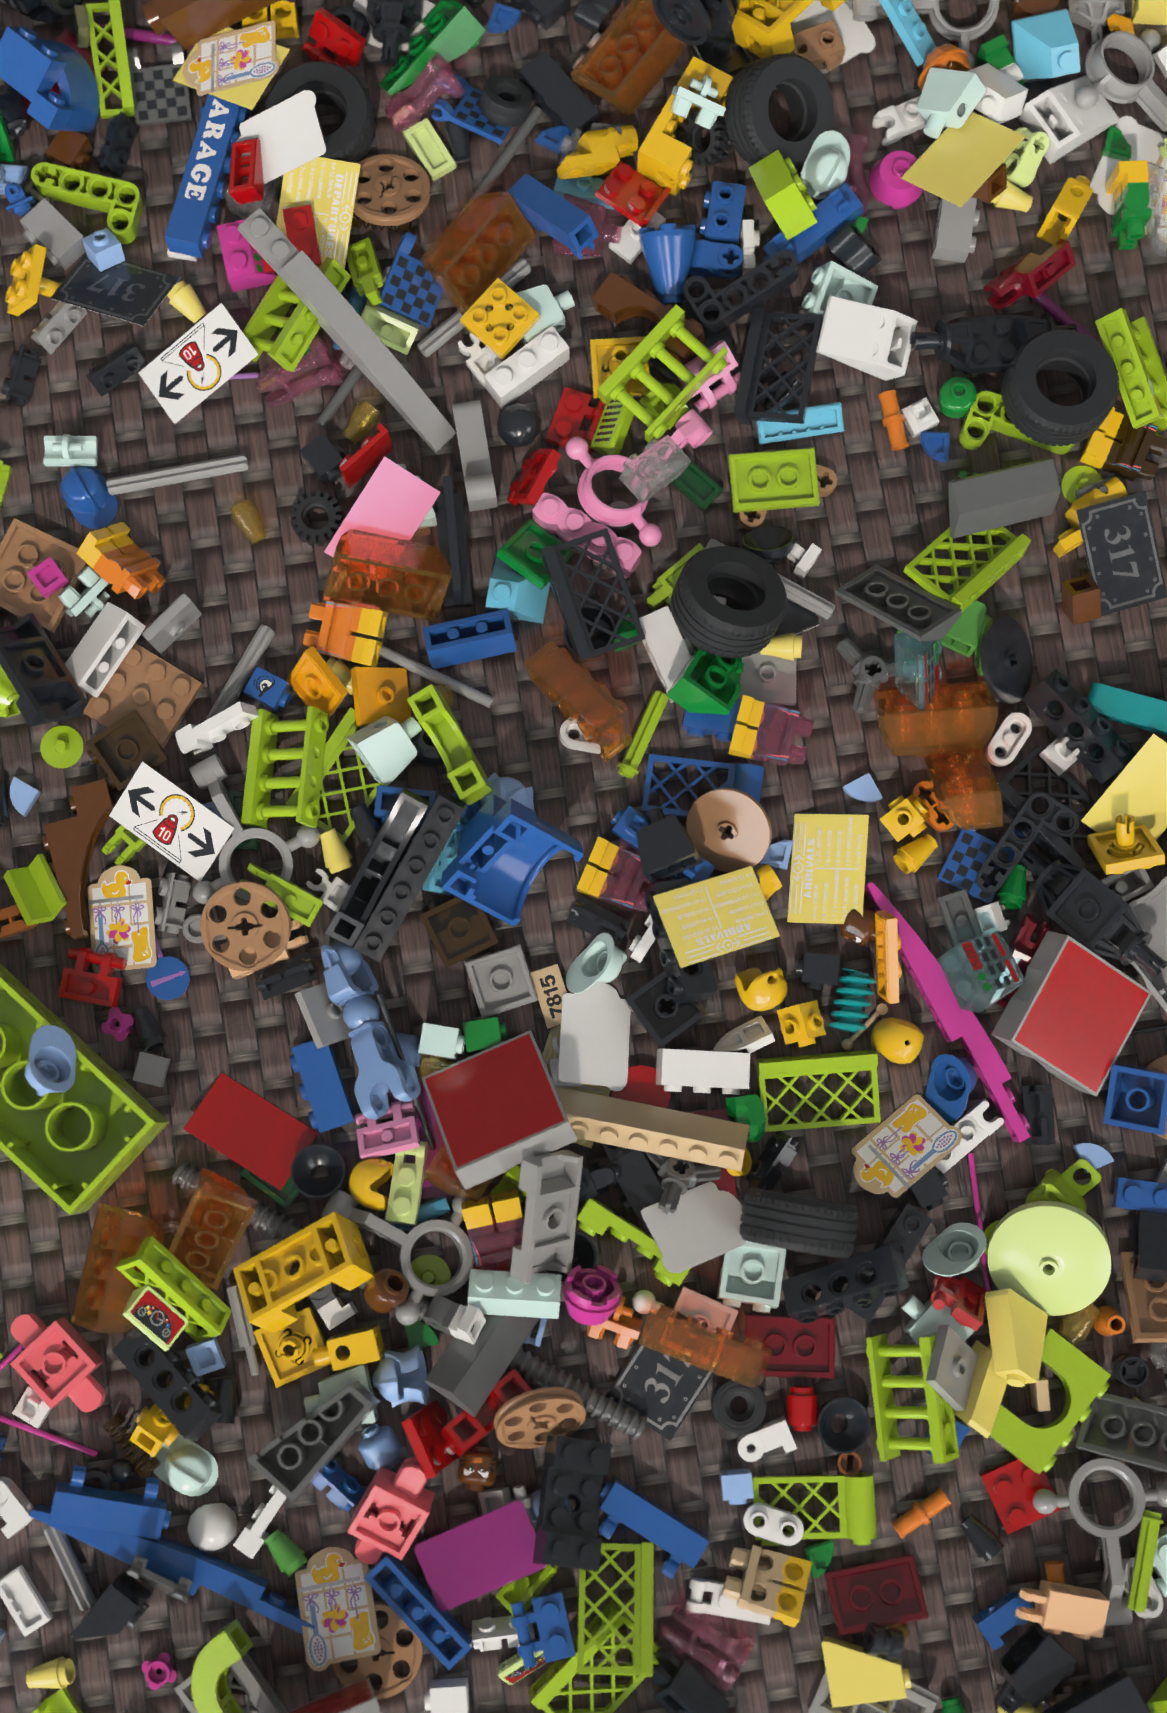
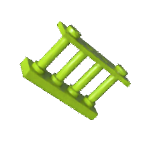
M326 257L320 267V271L341 293L351 275L333 258ZM279 275L276 276L243 330V334L259 354L252 360L253 362H257L262 352L266 351L286 371L294 372L321 326L317 323L319 319ZM292 303L298 304L290 318L284 317ZM278 327L283 328L276 341H270Z
M677 304L597 389L598 398L606 405L612 399L620 401L648 427L645 431V440L648 443L654 437L659 439L669 427L667 423L713 373L716 376L719 375L728 363L726 361L728 350L724 346L715 355L684 328L685 311ZM670 336L673 338L677 336L707 363L697 376L691 373L665 349L664 343ZM651 357L654 359L657 357L687 384L677 397L645 370L646 366L644 364ZM631 378L642 382L668 406L657 419L625 391V385Z
M1120 308L1096 320L1095 323L1103 345L1116 365L1117 375L1119 376V390L1132 427L1138 429L1151 423L1158 426L1156 433H1160L1167 429V376L1146 317L1143 316L1130 323L1126 310Z
M308 706L306 719L279 720V716L267 710L256 709L259 717L252 720L241 823L252 828L267 829L269 817H296V822L310 828H317V821L320 815L319 801L326 733L329 728L328 714L314 706ZM305 731L304 747L276 749L278 732ZM302 759L300 776L273 777L274 762L276 760ZM299 788L298 804L270 806L271 790Z
M887 1333L866 1338V1355L869 1359L877 1429L876 1446L879 1450L880 1461H887L901 1456L900 1449L930 1450L933 1463H946L959 1458L954 1409L926 1381L937 1333L919 1337V1344H888ZM890 1357H920L923 1375H892ZM893 1388H923L925 1390L927 1406H895ZM897 1418L927 1419L929 1422L930 1438L899 1437Z

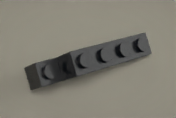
M403 788L351 877L345 895L333 913L325 934L350 947L353 946L392 870L426 812L430 801Z

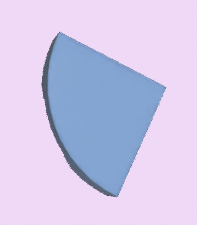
M0 164V195H5L4 190L8 183L15 182L21 187L25 184L30 173L28 166Z
M869 773L843 786V790L850 797L862 802L872 803L883 799Z
M13 777L10 785L11 802L20 814L27 817L41 792Z
M782 840L770 845L766 855L758 864H769L770 867L787 870L793 841Z
M1092 1143L1073 1145L1078 1158L1086 1159L1095 1169L1114 1162L1109 1152L1099 1145Z

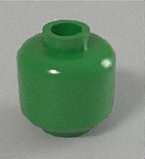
M955 376L949 378L943 383L938 395V405L941 412L950 418L959 419L965 417L977 398L975 385L965 377Z

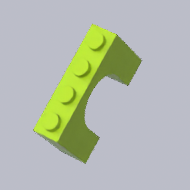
M1046 1329L1041 1363L1054 1372L1063 1384L1065 1405L1062 1413L1049 1425L1032 1427L1021 1421L1000 1404L992 1432L989 1436L1038 1474L1043 1470L1047 1472L1053 1466L1057 1459L1054 1454L1060 1446L1065 1447L1074 1436L1072 1429L1078 1421L1082 1423L1092 1411L1089 1405L1096 1396L1100 1398L1107 1391L1110 1385L1107 1380L1111 1376L1053 1329Z

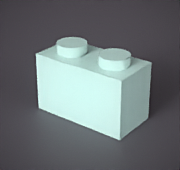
M423 1023L418 1053L457 1060L458 1054H464L465 1036H461L462 1030L459 1028Z

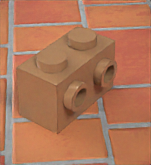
M833 19L793 34L795 49L791 53L811 61L820 71L824 69L827 71L833 70L842 63L846 48Z

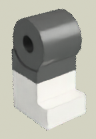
M334 1282L308 1295L329 1330L358 1312L353 1302L344 1305L335 1290Z
M434 1296L423 1316V1320L433 1328L473 1345L486 1322L478 1307L469 1304L466 1307L442 1296Z

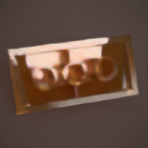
M631 0L571 72V77L574 82L599 95L607 104L619 112L631 115L680 56L684 42L674 37L661 24L655 14L652 0Z
M509 192L486 193L472 198L422 256L421 261L432 279L447 293L463 316L497 278H502L536 235Z
M350 529L341 535L336 546L323 591V600L436 622L451 579V568L445 556L432 545Z
M985 681L941 684L936 695L935 685H930L929 689L927 686L926 707L925 686L874 690L872 696L884 744L894 756L915 755L925 757L934 753L952 755L960 751L981 750L992 737L998 718V706L995 697L988 689ZM934 688V697L932 698V689Z
M980 742L922 752L923 763L940 810L949 821L963 830L1003 826L1001 790Z
M201 1167L174 1227L167 1250L205 1286L217 1290L255 1211L257 1200L249 1198L246 1191L236 1182L217 1172Z
M98 1203L71 1323L97 1333L105 1334L125 1332L136 1327L122 1314L132 1292L138 1288L116 1266L120 1260L136 1255L144 1238L153 1236L163 1245L164 1231L153 1219L136 1211ZM137 1266L133 1267L136 1271L143 1273Z

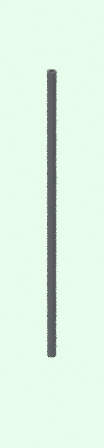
M534 106L526 121L514 134L425 264L436 269L443 256L450 249L543 114L539 107ZM356 365L317 419L316 424L321 428L325 429L362 376L363 372Z

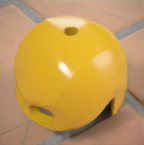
M750 968L735 974L734 981L738 994L749 1009L755 1011L772 1009L778 1006L787 995V982L781 968L762 974L759 968Z
M893 1017L884 1018L876 1023L871 1032L872 1047L890 1062L909 1064L914 1061L922 1049L923 1033L916 1025L907 1020Z
M371 1158L358 1162L349 1177V1190L352 1197L366 1208L376 1211L387 1210L389 1198L378 1193L377 1190L392 1176L393 1163L382 1158Z

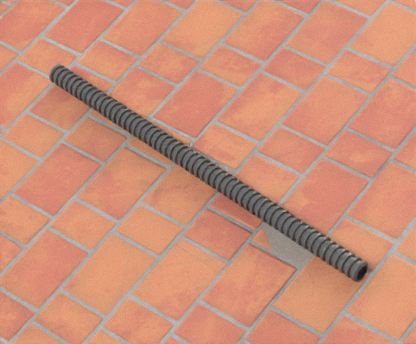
M187 1160L180 1163L172 1177V1184H180V1188L183 1190L185 1188L189 1189L188 1193H196V1197L199 1199L205 1198L204 1202L206 1203L211 1201L215 1208L220 1206L222 1212L229 1211V1216L233 1217L236 1215L238 1221L245 1220L247 1226L250 1224L254 1225L253 1229H261V1233L264 1235L266 1233L270 1234L269 1238H277L278 1243L303 1229L302 1224H294L293 1219L287 1220L286 1215L282 1214L280 1216L277 1210H269L270 1206H262V1202L253 1201L254 1197L252 1196L247 1198L245 1192L238 1193L236 1187L229 1188L230 1184H222L219 1178L213 1179L212 1174L206 1175L205 1170H197V1166H190ZM371 1264L373 1272L376 1274L379 1270L375 1269L376 1265ZM366 1282L360 1285L359 1288L363 1289ZM409 1288L406 1300H408L413 1288ZM423 1295L418 1305L420 1310L418 1321L423 1319L433 1299L432 1296L427 1298ZM520 1347L509 1364L508 1371L511 1372L515 1368L519 1375H524V1380L531 1379L533 1380L532 1384L536 1385L538 1383L541 1385L540 1388L562 1387L571 1389L581 1396L585 1411L590 1412L591 1417L596 1415L599 1417L598 1421L602 1422L605 1420L607 1426L614 1425L616 1431L623 1430V1435H632L631 1438L634 1441L640 1437L648 1421L645 1414L640 1416L639 1411H631L630 1406H622L621 1401L615 1402L614 1397H606L605 1392H597L598 1389L596 1387L591 1389L589 1383L585 1382V1384H582L580 1378L573 1379L571 1373L568 1375L564 1374V1369L557 1370L555 1364L550 1366L547 1364L548 1361L546 1359L541 1361L539 1360L540 1356L536 1355L534 1357L531 1355V1351L525 1352L523 1347Z

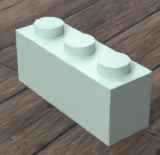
M470 1269L468 1304L478 1307L483 1315L559 1319L561 1275L533 1273L531 1283L525 1284L510 1276L508 1271Z

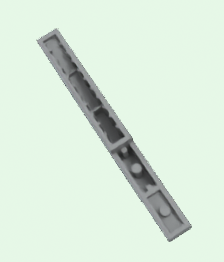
M258 208L238 226L237 230L319 319L317 323L436 453L456 434L455 430L390 350L304 251L301 250L299 252L261 208Z

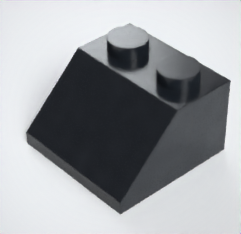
M123 1571L110 1584L71 1636L74 1639L120 1634L126 1625L132 1629L150 1605L146 1601L152 1593L132 1576L128 1575L127 1572Z

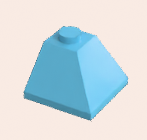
M1067 9L1011 21L1014 61L1020 68L1024 79L1055 78L1080 72L1079 42Z
M496 558L490 577L485 605L486 613L508 609L509 616L512 619L543 624L550 582L541 590L502 560Z

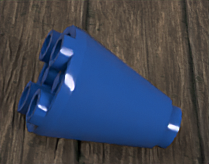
M676 223L659 225L660 230H656L654 227L640 228L639 241L656 296L660 298V303L663 305L682 303V296L685 295L683 286L688 280L695 246L696 226L682 225L677 229Z

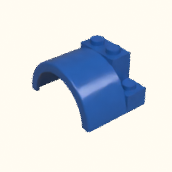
M7 26L0 39V78L31 101L27 113L49 130L93 133L99 114V92L93 72L85 59L76 50L62 42L36 38L37 34L28 27L21 26L17 28ZM56 82L59 85L60 95L50 91Z
M494 794L460 830L459 855L442 872L441 888L511 926H515L521 920L527 893L537 874L548 860L559 851L565 849L572 853L574 860L578 862L583 857V848L578 839L537 817L536 812L512 798L507 802Z

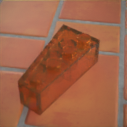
M550 641L525 660L528 677L552 704L557 701L559 702V709L570 723L574 720L577 721V725L583 733L582 737L590 744L595 742L600 746V756L606 763L633 742L628 719L629 710L625 703L620 699L615 700L602 682L599 681L597 683L592 679L586 667L582 664L577 665L565 648H559Z
M660 1305L659 1309H650L638 1344L751 1388L762 1385L773 1351L770 1348L764 1347L762 1342L746 1337L744 1340L733 1336V1331L717 1326L716 1329L705 1326L706 1321L689 1315L688 1319L676 1315L677 1310L664 1305Z

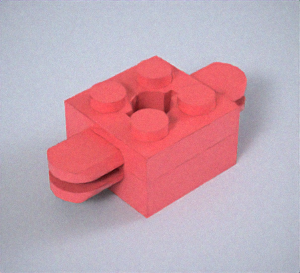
M32 1312L20 1315L13 1321L10 1329L11 1333L25 1350L10 1365L50 1409L59 1405L66 1397H69L83 1412H91L103 1404L106 1397L105 1389L91 1374L104 1360L65 1317L54 1321L49 1327Z
M416 1457L407 1458L397 1473L380 1466L356 1506L347 1533L358 1538L355 1545V1555L361 1562L375 1564L380 1560L384 1552L402 1560L430 1514L434 1492L424 1488L427 1480Z

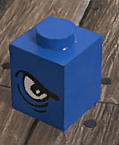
M258 666L243 691L248 698L277 713L281 707L285 708L292 697V692H290L292 688L288 682Z

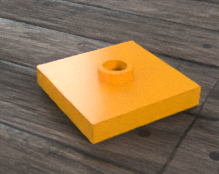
M314 646L304 651L287 678L288 683L307 707L314 706L328 714V720L348 693V690Z
M354 667L351 669L356 726H368L384 716L393 718L401 725L411 717V709L407 701L409 690L406 668Z

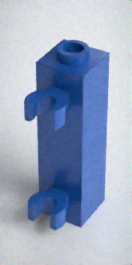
M527 173L506 192L515 211L527 219L532 227L538 231L543 230L561 242L580 260L584 258L582 251L586 247L591 250L594 249L593 240L599 234L590 215Z
M843 184L816 205L817 209L813 211L818 221L816 224L790 240H787L781 231L769 243L763 246L766 254L763 260L766 261L778 252L789 251L795 255L799 264L826 243L825 239L847 220L854 222L857 217L865 213L863 204L848 184ZM785 264L780 267L786 272L790 270V267L787 268Z
M629 806L625 812L620 809L611 821V824L614 825L612 834L639 852L636 833L639 829L649 824L646 817ZM702 858L704 863L677 873L673 877L676 879L688 878L689 885L707 880L715 866Z
M74 1464L70 1483L57 1481L49 1522L157 1540L160 1539L162 1529H168L171 1511L166 1510L165 1499L156 1498L159 1489L158 1478L147 1477L143 1496L83 1486L87 1466Z
M617 1477L613 1479L612 1483L606 1481L602 1487L600 1509L608 1515L599 1527L601 1535L610 1539L618 1523L621 1522L670 1553L660 1569L662 1570L661 1573L671 1580L681 1562L694 1569L709 1544L708 1535Z

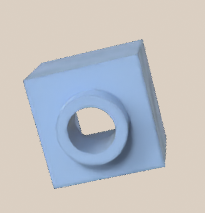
M108 228L96 231L82 239L87 257L100 272L125 261L121 243Z
M749 1468L719 1470L723 1501L729 1500L731 1505H740L747 1503V1499L754 1498L752 1473Z

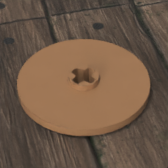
M734 788L710 790L694 802L687 816V834L700 856L714 865L716 870L730 873L749 866L753 868L764 858L770 847L772 830L767 813L756 799L741 790ZM728 825L733 828L729 836L725 833Z

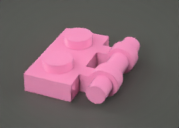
M720 340L708 348L716 355L724 346L728 350L726 359L728 363L719 375L716 376L713 373L692 396L694 397L698 393L701 395V399L693 404L698 413H701L706 408H713L717 405L719 399L726 394L731 395L738 390L741 372L731 376L730 371L737 367L738 363L724 340ZM697 356L684 366L697 376L707 363ZM678 377L683 388H685L687 384ZM721 379L722 384L711 391L708 386Z
M413 1100L403 1103L402 1101L392 1102L388 1112L376 1120L365 1117L363 1113L355 1114L358 1126L368 1125V1127L356 1129L359 1155L362 1160L420 1147L417 1120L414 1116L405 1117V1114L416 1111ZM392 1117L394 1119L393 1121L379 1124V1120L388 1119Z

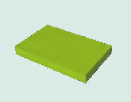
M814 448L728 455L733 513L819 506L820 500Z

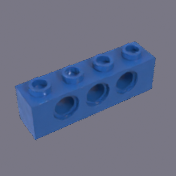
M385 1552L380 1560L367 1570L364 1579L448 1670L472 1648V1637L448 1611L443 1612L439 1610L433 1595H430L429 1590L400 1559Z

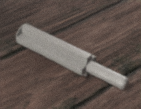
M233 1284L226 1289L240 1348L245 1347L250 1373L252 1376L259 1375L260 1371L254 1349V1344L258 1343L253 1332L255 1329L254 1325L248 1322L238 1285Z

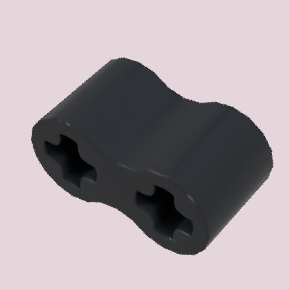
M582 0L574 14V21L594 34L597 31L601 34L623 0Z
M847 220L825 239L832 253L850 271L861 277L882 261L881 255L875 246L862 235L850 220Z

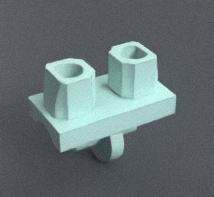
M705 75L701 82L692 78L689 87L696 89L697 93L675 85L671 92L675 96L671 112L686 118L692 104L698 106L700 111L694 123L706 129H711L717 116H723L726 108L705 98L706 95L716 98L718 90L711 87L712 77Z
M70 434L44 436L45 453L43 464L45 466H97L98 438L96 436H71Z
M86 566L76 577L87 588L79 594L71 585H68L58 594L61 602L67 607L64 611L70 617H77L90 603L91 606L85 613L91 618L97 611L100 613L105 603L111 598L105 591L98 598L96 597L109 583L90 566Z

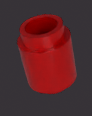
M790 1386V1394H787V1424L793 1425L794 1431H811V1426L816 1425L817 1394H814V1387Z

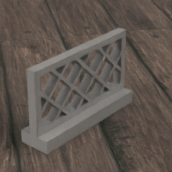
M248 1653L230 1665L228 1682L230 1691H232V1688L244 1690L248 1696L247 1706H240L244 1713L288 1712ZM190 1675L178 1684L174 1690L189 1712L197 1713L193 1699L185 1690L191 1684L192 1675ZM234 1677L236 1678L238 1683L233 1682ZM251 1702L254 1704L256 1709L251 1708Z

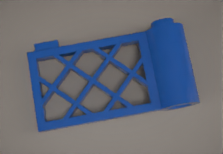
M649 754L641 811L647 813L651 809L661 808L664 816L687 817L689 811L681 810L675 801L688 791L697 800L698 797L692 788L703 779L709 783L712 789H717L708 777L716 769L729 771L727 782L719 788L741 790L760 803L764 767L753 764H730ZM654 762L667 763L673 772L659 781L653 774ZM672 764H678L681 766L675 769V767ZM687 766H694L701 773V776L688 785L679 772ZM701 767L710 769L704 772ZM676 775L686 788L672 798L663 785ZM652 778H653V780H654L657 784H656L654 787L651 788V783H652ZM658 788L669 799L661 807L649 806L650 795ZM673 804L676 809H671L667 807Z

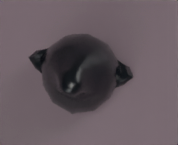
M8 84L0 93V109L9 136L21 137L25 134L27 127V103L25 97Z

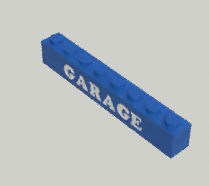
M208 94L165 233V240L169 251L203 258L205 248H210L212 241L211 228L213 223L216 224L218 222L220 198L224 199L227 191L226 178L228 173L230 174L232 143H235L241 136L239 126L240 123L248 120V108Z

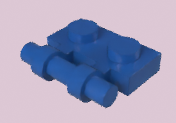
M562 1590L532 1597L534 1608L532 1611L525 1612L523 1601L511 1603L513 1616L510 1617L512 1627L516 1628L519 1640L517 1645L518 1655L522 1656L525 1668L537 1665L534 1655L537 1651L543 1650L545 1663L576 1656ZM537 1622L540 1639L531 1641L528 1624Z

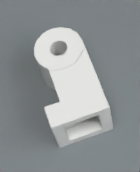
M784 1416L759 1425L751 1432L740 1434L737 1439L738 1453L742 1459L748 1462L757 1461L762 1457L763 1453L782 1445L785 1453L797 1449Z
M1 1476L0 1515L7 1523L1 1531L9 1539L34 1519L29 1516L34 1506L13 1480L9 1477Z

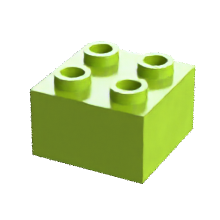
M776 150L748 168L763 201L787 240H790L818 222L813 213L817 207L808 193L809 191L804 181L798 174H795L797 170L790 157L784 159L780 151Z

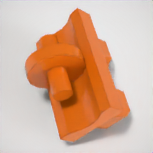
M622 1296L621 1303L606 1322L599 1325H588L587 1336L602 1339L604 1331L607 1329L616 1332L613 1341L616 1346L628 1349L634 1339L638 1340L642 1319L632 1316L634 1309L624 1306L626 1297Z

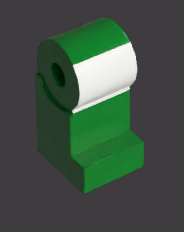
M1003 34L980 46L976 57L979 66L988 63L1024 86L1023 74L1007 49L1008 42Z

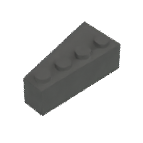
M356 1381L252 1455L247 1461L293 1502L301 1497L379 1404L380 1400L359 1381Z

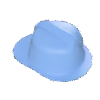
M45 1025L38 1028L32 1035L25 1076L28 1083L37 1090L38 1096L52 1092H64L69 1090L74 1084L75 1044L71 1036L64 1029L54 1025Z

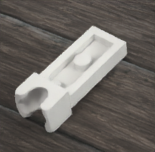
M920 96L895 107L892 105L876 113L872 121L873 128H888L886 138L882 140L883 146L893 144L901 140L902 137L925 127L927 122L917 108Z
M239 701L199 725L188 724L176 731L175 736L182 753H188L193 750L194 756H200L213 748L212 743L224 740L227 737L226 735L234 730L247 727L250 721L259 717L255 706Z
M985 1098L977 1102L952 1125L961 1130L962 1140L956 1148L935 1165L943 1174L988 1135L990 1136L1004 1124V1119L999 1116L994 1117L990 1121L984 1120L983 1113L989 1107V1102Z
M274 1485L269 1490V1493L273 1496L266 1505L261 1502L251 1517L256 1522L252 1523L250 1521L233 1545L252 1559L269 1535L265 1532L266 1528L287 1498Z

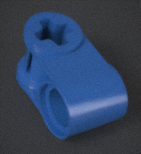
M696 240L689 273L700 277L734 279L742 270L743 251L735 244ZM732 259L733 264H728L727 260Z

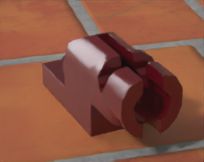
M1060 239L1042 255L1027 252L1014 264L1001 271L1000 276L994 277L983 286L985 292H994L986 298L989 304L1000 310L1010 306L1023 295L1033 298L1039 296L1076 265L1069 241Z
M1030 913L1025 914L1018 927V931L1009 944L1006 956L1001 961L1005 971L999 972L997 978L1000 979L1003 987L998 988L994 981L992 989L987 994L989 1001L1005 1008L1011 997L1021 986L1027 968L1047 931H1052L1053 926L1048 921L1042 919L1036 930L1037 939H1030L1037 926V923L1033 920L1034 915ZM1009 959L1019 981L1014 982L1004 960ZM1008 975L1012 984L1006 985L1003 976Z

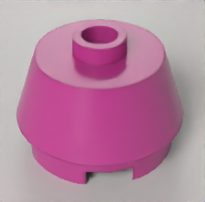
M894 151L880 158L873 165L869 175V184L872 195L877 202L881 201L888 206H892V209H901L909 206L920 197L923 192L922 188L901 179L917 161L914 155L906 151Z
M581 1265L573 1268L562 1286L569 1315L575 1321L584 1325H599L606 1322L622 1301V1290L617 1282V1275L609 1268L601 1265H596V1269H581Z

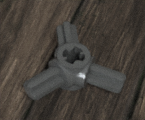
M847 637L836 646V650L853 667L851 672L854 674V684L857 686L852 703V710L857 713L866 714L869 711L874 691L879 690L880 684L886 683L888 677L912 672V661L908 656L885 661L883 657L872 656L870 653L865 655ZM867 669H871L873 671L871 675L874 676L868 675L869 670Z
M643 1152L659 1168L658 1175L662 1178L661 1187L664 1189L659 1202V1208L665 1214L676 1211L681 1195H684L688 1188L695 1187L696 1182L713 1181L721 1178L720 1167L707 1164L694 1165L692 1161Z

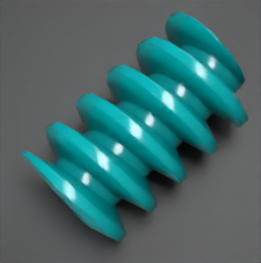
M841 968L848 976H841L838 981L846 987L836 989V993L843 997V999L833 1001V1004L840 1008V1010L832 1011L830 1015L838 1021L830 1022L828 1026L856 1033L857 1030L866 1029V1026L859 1022V1019L869 1017L867 1013L862 1011V1007H869L872 1003L864 999V997L874 995V991L869 989L867 984H875L877 980L869 976V974Z

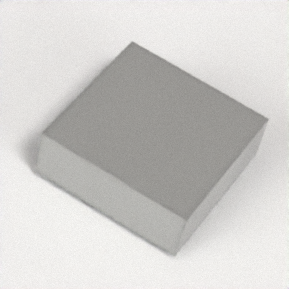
M140 1051L133 1081L163 1087L171 1059Z

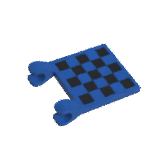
M453 75L450 83L455 84L458 88L451 85L447 93L451 97L463 98L455 110L446 100L437 99L434 107L439 108L442 112L438 109L433 110L432 118L440 122L451 121L501 145L512 127L500 126L488 120L482 114L479 107L482 92L470 87L461 76Z
M407 232L399 241L396 255L380 294L382 303L379 305L429 328L457 257L447 253L443 256L437 270L409 256L416 241V236Z
M973 809L969 812L937 879L959 890L966 889L968 895L986 904H990L996 891L993 893L982 891L977 886L976 875L996 845V842L974 832L983 817V813ZM1015 830L1018 836L1025 837L1024 833ZM1009 846L1001 847L998 850V857L1003 861H1010L1015 856L1014 850ZM993 860L990 861L991 864H994L991 873L982 874L985 877L984 883L987 885L990 882H997L995 874L999 868L1002 872L1006 870L999 867Z

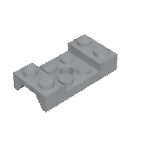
M566 1149L525 1158L521 1161L519 1189L527 1192L522 1245L513 1247L510 1276L525 1284L531 1283L532 1274L536 1272L551 1270L569 1273L571 1271L583 1156Z

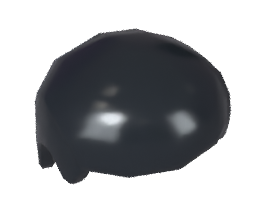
M520 403L506 407L497 420L498 435L507 445L515 448L532 444L542 429L540 416L532 407Z

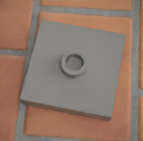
M182 594L142 632V635L162 654L202 614L185 594Z
M760 652L742 658L744 670L740 675L742 688L738 699H742L743 695L767 704L796 705V658L794 661L761 655Z
M520 944L464 962L482 1019L538 1001Z
M326 983L301 990L295 994L317 1049L351 1038L348 1033L353 1030L348 1028L343 1020L344 1006H338V1004L331 1002L328 997Z
M940 1325L926 1381L955 1411H965L978 1355L950 1325Z

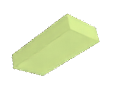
M427 118L403 131L404 138L432 182L456 169L455 161Z

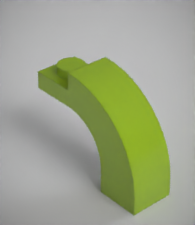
M237 1618L223 1627L207 1643L195 1661L191 1677V1692L197 1713H244L230 1691L228 1670L230 1665L241 1659L249 1651L253 1643Z

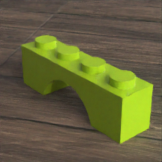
M431 684L407 698L418 722L437 748L446 766L447 776L460 800L467 805H471L492 793L494 789L441 691Z

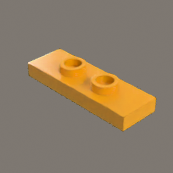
M886 910L876 911L877 995L889 1004L899 1003V978H901L902 970L898 962V950L901 948V940L897 933V918Z

